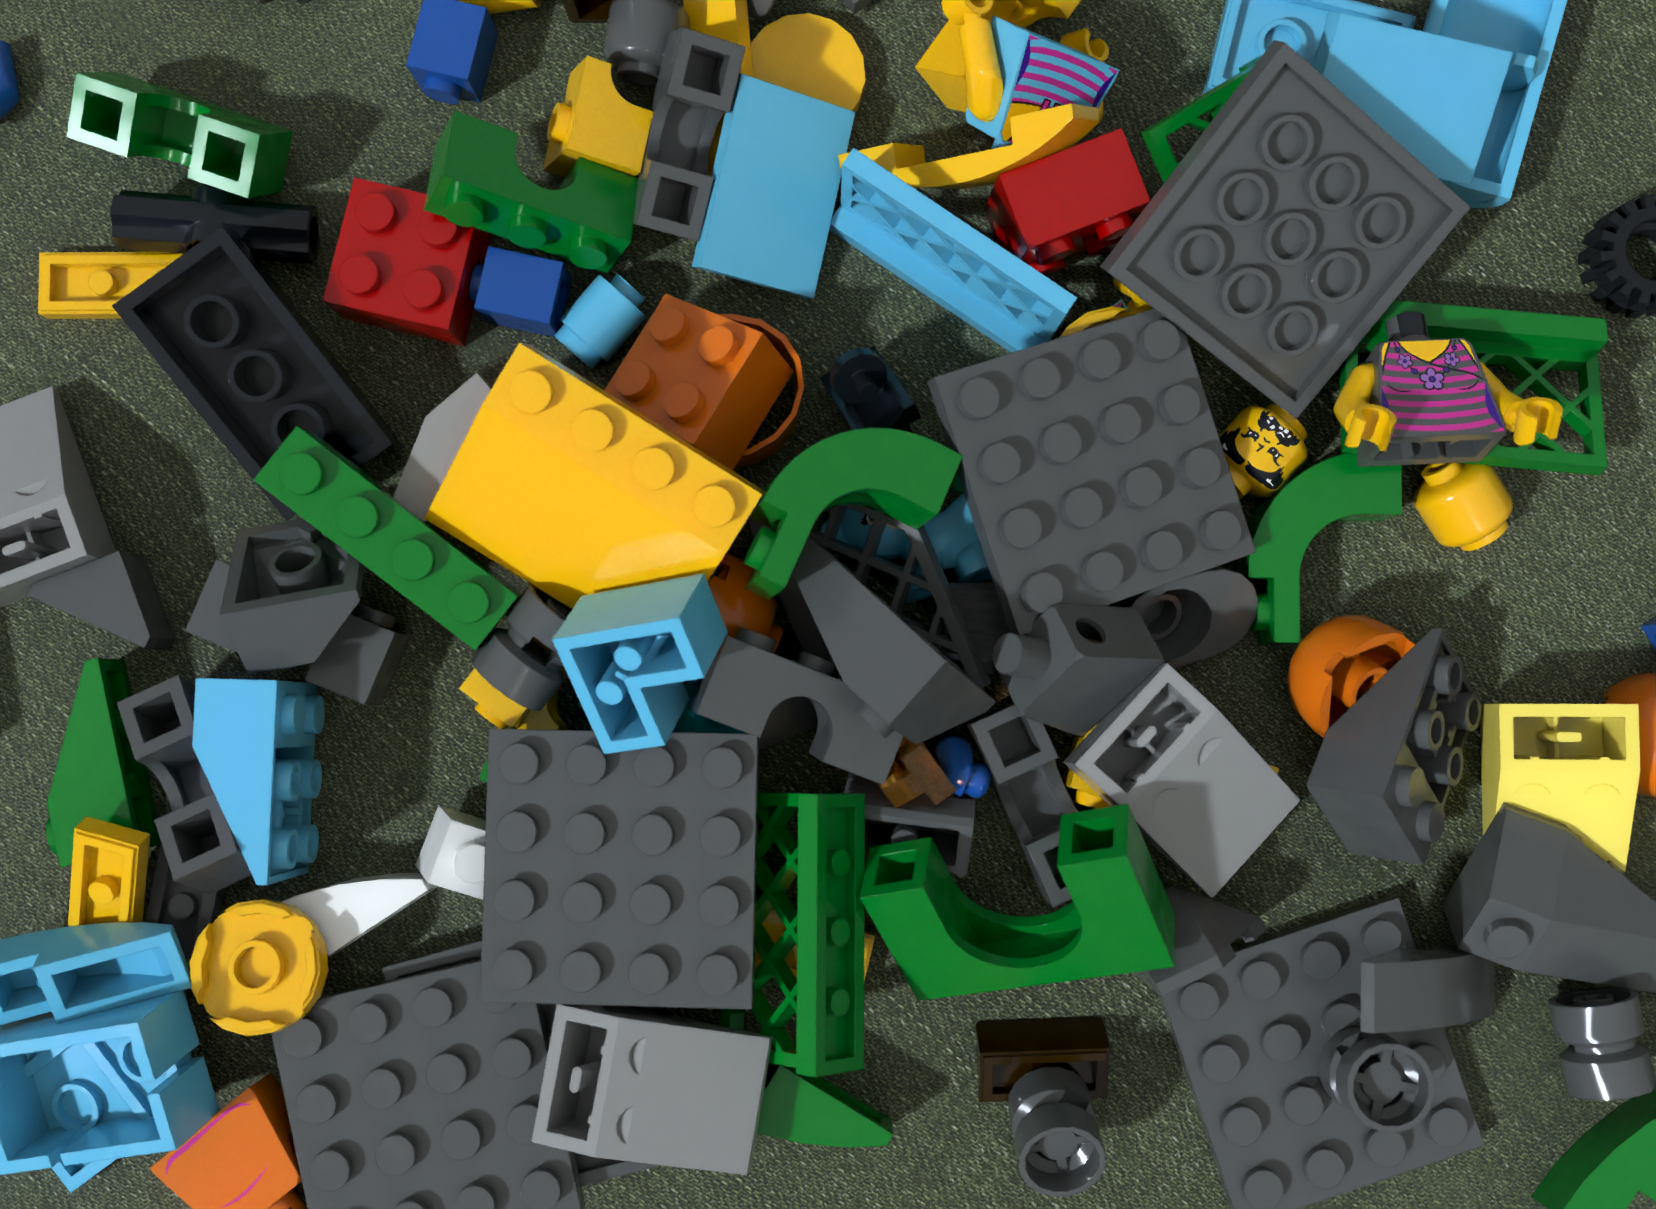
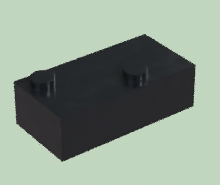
M223 226L112 305L252 479L257 476L296 426L315 433L359 468L398 440V437L234 230ZM256 483L286 521L297 514Z

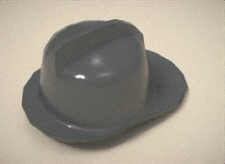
M1218 568L1205 570L1120 600L1113 606L1138 609L1165 660L1163 663H1168L1172 668L1215 656L1233 647L1247 634L1254 622L1258 598L1254 585L1240 572Z

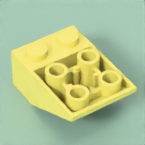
M1481 704L1483 835L1504 802L1566 825L1580 836L1584 844L1606 862L1610 860L1625 872L1640 777L1639 704Z

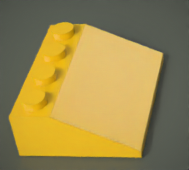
M519 343L482 403L424 519L573 609L580 597L584 595L705 574L708 582L763 495V489L533 345Z

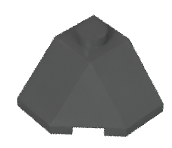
M304 519L237 531L219 615L248 674L276 669H290L298 665L315 662L360 601L364 565L336 543L324 538L319 530Z
M1161 880L1175 913V967L1135 972V975L1162 997L1224 968L1236 957L1231 943L1240 935H1242L1244 942L1247 943L1255 941L1267 929L1262 919L1252 913Z

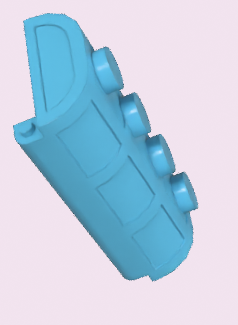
M1431 0L1422 31L1513 52L1471 185L1441 180L1470 208L1498 207L1511 199L1567 0Z

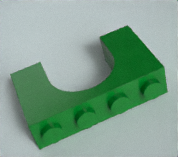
M1129 803L1061 815L1057 868L1073 901L1062 909L1039 916L1005 915L988 910L973 902L956 885L932 837L869 847L860 899L918 1001L1175 967V913Z

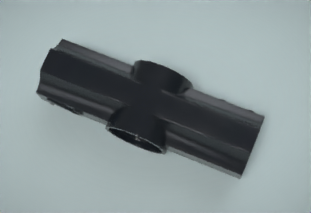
M207 184L196 187L192 192V196L121 190L119 195L113 196L110 210L112 238L118 249L184 254L223 226L236 231L258 260L312 264L313 259L318 256L320 244L319 216L315 206L249 201L248 198Z

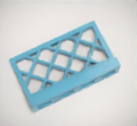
M855 148L852 149L843 162L841 205L832 216L829 231L1011 353L1052 340L1070 313V309L1077 299L1076 296Z

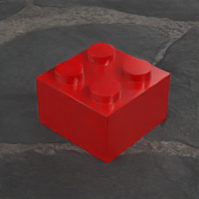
M1120 128L999 174L984 212L997 244L1044 276H1047L1066 266L1065 257L1084 250L1087 251L1089 258L1112 251L1151 200L1123 129Z
M354 177L322 301L346 320L465 347L475 302L471 301L469 296L471 276L477 264L484 265L487 249L490 246L493 234L474 227L456 225L445 217L425 211V193Z

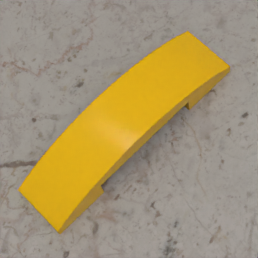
M1071 103L1010 117L1013 145L928 163L925 161L924 146L890 143L858 151L913 188L965 189L994 184L1001 173L1075 145L1100 122L1099 108ZM849 153L838 155L841 169Z

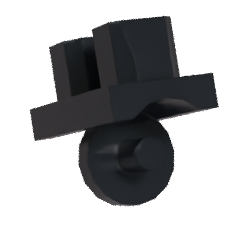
M875 346L869 349L855 348L845 352L835 361L831 372L820 377L825 389L851 430L890 428L913 433L909 424L921 418L915 403Z

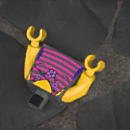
M1420 312L1401 313L1386 322L1385 328L1388 341L1377 344L1366 361L1351 370L1333 408L1336 418L1347 432L1345 445L1349 448H1357L1358 467L1481 462L1507 434V430L1514 432L1513 440L1515 444L1520 446L1532 444L1536 432L1544 434L1549 440L1557 439L1563 414V407L1555 400L1545 397L1523 399L1510 392L1489 368L1479 361L1472 343L1464 338L1430 339L1426 317Z

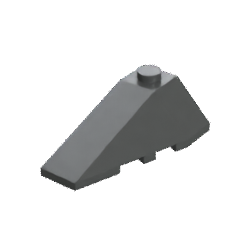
M809 534L792 574L843 682L863 701L855 711L868 725L884 738H887L895 730L917 745L987 712L996 701L937 647L927 641L908 623H905V619L864 583L862 584L861 580Z
M1503 802L1442 902L1457 949L1522 972L1656 993V898L1650 897L1631 882L1626 873L1610 860L1606 862L1588 848L1581 837L1566 825Z

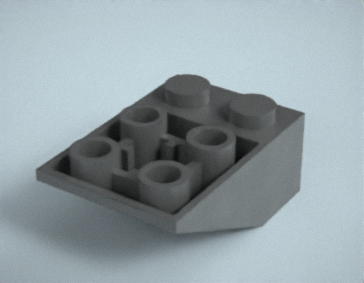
M1432 628L1326 731L1306 787L1349 853L1424 865L1431 843L1437 842L1442 836L1445 825L1444 805L1450 787L1456 786L1461 779L1464 763L1462 751L1469 731L1476 730L1481 718L1480 697L1477 693H1474L1463 671L1462 660L1459 656L1455 655L1443 629Z

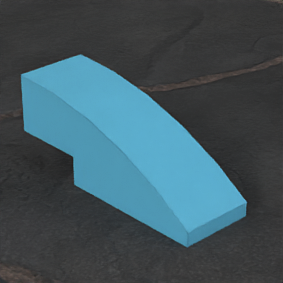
M146 922L99 923L68 926L0 939V1025L52 1012L56 1023H61L191 988L190 968L174 927L170 924Z

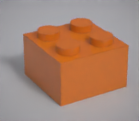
M665 293L604 391L733 471L794 370L764 333Z

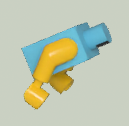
M941 0L945 16L952 23L961 25L959 36L965 64L968 104L965 113L966 121L995 138L991 149L1013 145L1010 117L1072 103L1099 108L1100 122L1102 121L1104 115L1103 99L1120 71L1104 63L1109 54V47L1103 40L1098 38L1089 41L1090 32L1087 28L1065 34L1059 43L994 15L991 22L983 19V14L990 11L994 0Z

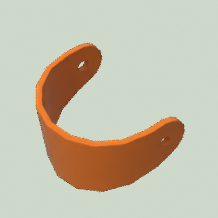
M718 314L764 333L794 370L792 376L794 380L795 401L791 414L772 436L746 449L735 467L755 465L778 452L796 428L804 394L801 359L786 335L763 320L736 314Z

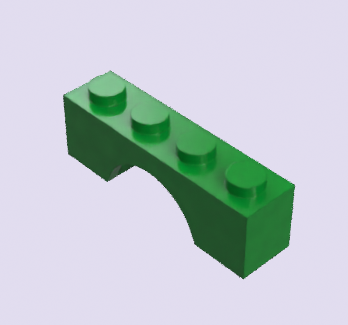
M296 426L253 479L474 650H478L494 629L500 628L507 619L506 613L522 594L473 555L452 543L410 512L376 484L367 473L311 431Z

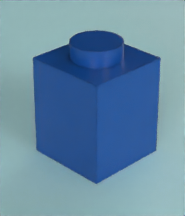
M423 0L406 66L426 96L447 104H459L460 98L481 103L498 37V31L487 8L457 0Z
M488 246L484 265L477 264L473 270L469 296L470 300L475 302L474 309L486 323L555 337L554 335L562 327L563 322L559 319L565 314L573 278L565 264L561 261Z

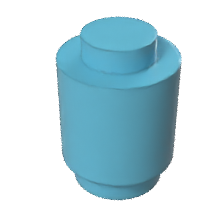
M616 274L610 282L601 275H598L559 319L564 325L554 336L588 367L593 369L602 358L608 362L647 318L638 309L645 301V298L619 274Z

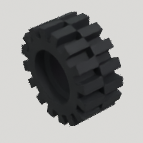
M1655 194L1643 195L1635 201L1631 199L1599 219L1592 225L1594 229L1586 233L1582 244L1589 246V248L1578 254V264H1590L1591 269L1580 274L1583 285L1595 281L1598 286L1596 290L1589 294L1595 302L1609 297L1611 300L1605 310L1616 314L1626 309L1625 317L1637 318L1645 313L1646 317L1656 314V278L1646 279L1640 276L1631 267L1626 254V244L1634 235H1644L1656 243Z

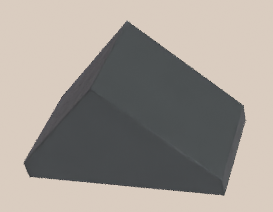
M117 551L35 582L31 585L27 594L31 598L143 648L170 650L175 640L144 556Z

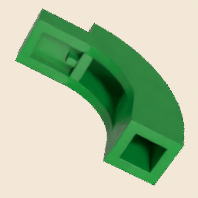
M890 428L855 429L838 433L810 446L796 456L764 489L763 495L749 515L750 518L772 529L769 530L762 526L747 552L744 564L752 567L753 570L745 589L768 600L783 590L787 585L817 517L821 512L841 505L867 506L917 530L938 515L963 455L924 436Z
M1341 454L1326 459L1294 475L1272 497L1265 498L1259 504L1247 522L1256 553L1236 559L1233 564V571L1240 572L1251 583H1257L1258 605L1256 617L1250 629L1257 631L1258 645L1300 643V568L1309 543L1321 529L1332 522H1381L1402 515V465L1358 467L1357 454Z

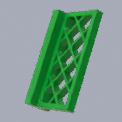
M1394 300L1339 367L1341 392L1351 370L1358 366V352L1371 353L1377 344L1388 341L1385 325L1390 318L1405 312L1423 313L1426 317L1430 339L1464 338L1472 343L1480 362H1483L1485 365H1504L1522 381L1512 393L1520 396L1529 388L1538 397L1555 400L1563 407L1562 419L1583 438L1584 453L1566 452L1554 440H1549L1544 434L1536 432L1534 442L1530 445H1523L1517 448L1501 446L1497 443L1481 462H1463L1464 464H1484L1488 466L1598 476L1608 468L1598 352L1608 342L1606 319ZM1550 370L1578 372L1579 395L1570 402L1543 376ZM1341 425V452L1357 454V448H1349L1345 445L1347 432Z
M759 792L758 817L764 827L758 834L757 883L763 894L756 902L755 948L763 961L755 970L754 1006L751 1009L762 1027L758 1034L773 1037L769 1063L796 1068V1074L816 1078L864 1069V905L860 899V893L865 873V794ZM797 809L798 844L786 828V824ZM773 842L776 843L787 860L775 877L763 860V856ZM796 876L797 910L785 893ZM773 908L786 927V930L775 944L762 925ZM795 944H797V979L784 960ZM772 975L786 996L775 1012L761 991ZM721 1009V1026L744 1031V1012L746 1009ZM795 1012L796 1046L784 1028Z

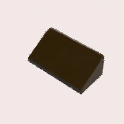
M1101 1017L977 1022L976 1054L979 1102L1008 1101V1095L1015 1082L1026 1073L1042 1067H1060L1073 1071L1086 1082L1092 1098L1107 1097L1110 1046Z

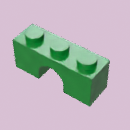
M119 72L76 73L66 137L124 157L146 156L176 162L189 167L187 177L189 179L245 198H253L282 191L293 131Z
M454 110L435 146L424 210L445 217L456 225L474 227L509 239L517 246L530 249L535 248L570 260L578 267L596 269L608 273L631 243L638 178L579 157L558 190L542 188L531 182L522 173L517 164L515 150L518 133Z

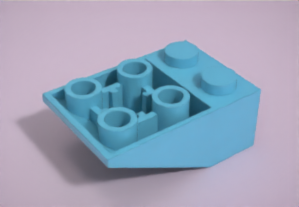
M196 678L192 747L256 885H270L308 873L309 863L315 861L319 847V832L317 826L311 824L312 798L318 797L322 783V768L320 761L314 760L315 734L321 733L323 729L325 705L323 697L317 695V685L310 682Z

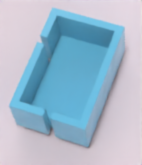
M184 990L61 1023H56L52 1012L0 1025V1175L52 1168L61 1160L63 1166L174 1151L220 1111L204 1056L191 1057L190 1051L200 1043ZM123 1038H130L131 1043L128 1048V1056L134 1067L140 1071L142 1081L156 1080L151 1083H138L130 1079L149 1102L153 1118L138 1120L82 1044L101 1042L118 1063V1046ZM69 1047L34 1075L27 1078L24 1064L41 1051ZM181 1060L182 1066L177 1071H175L168 1078L166 1077V1073L163 1076H161L164 1072H166L169 1068H171L174 1064ZM79 1080L90 1084L98 1091L103 1100L104 1114L101 1121L85 1133L83 1128L64 1129L59 1125L52 1113L51 1100L54 1092L69 1081ZM75 1090L66 1091L62 1102L67 1115L80 1123L89 1122L92 1117V1106L88 1098Z

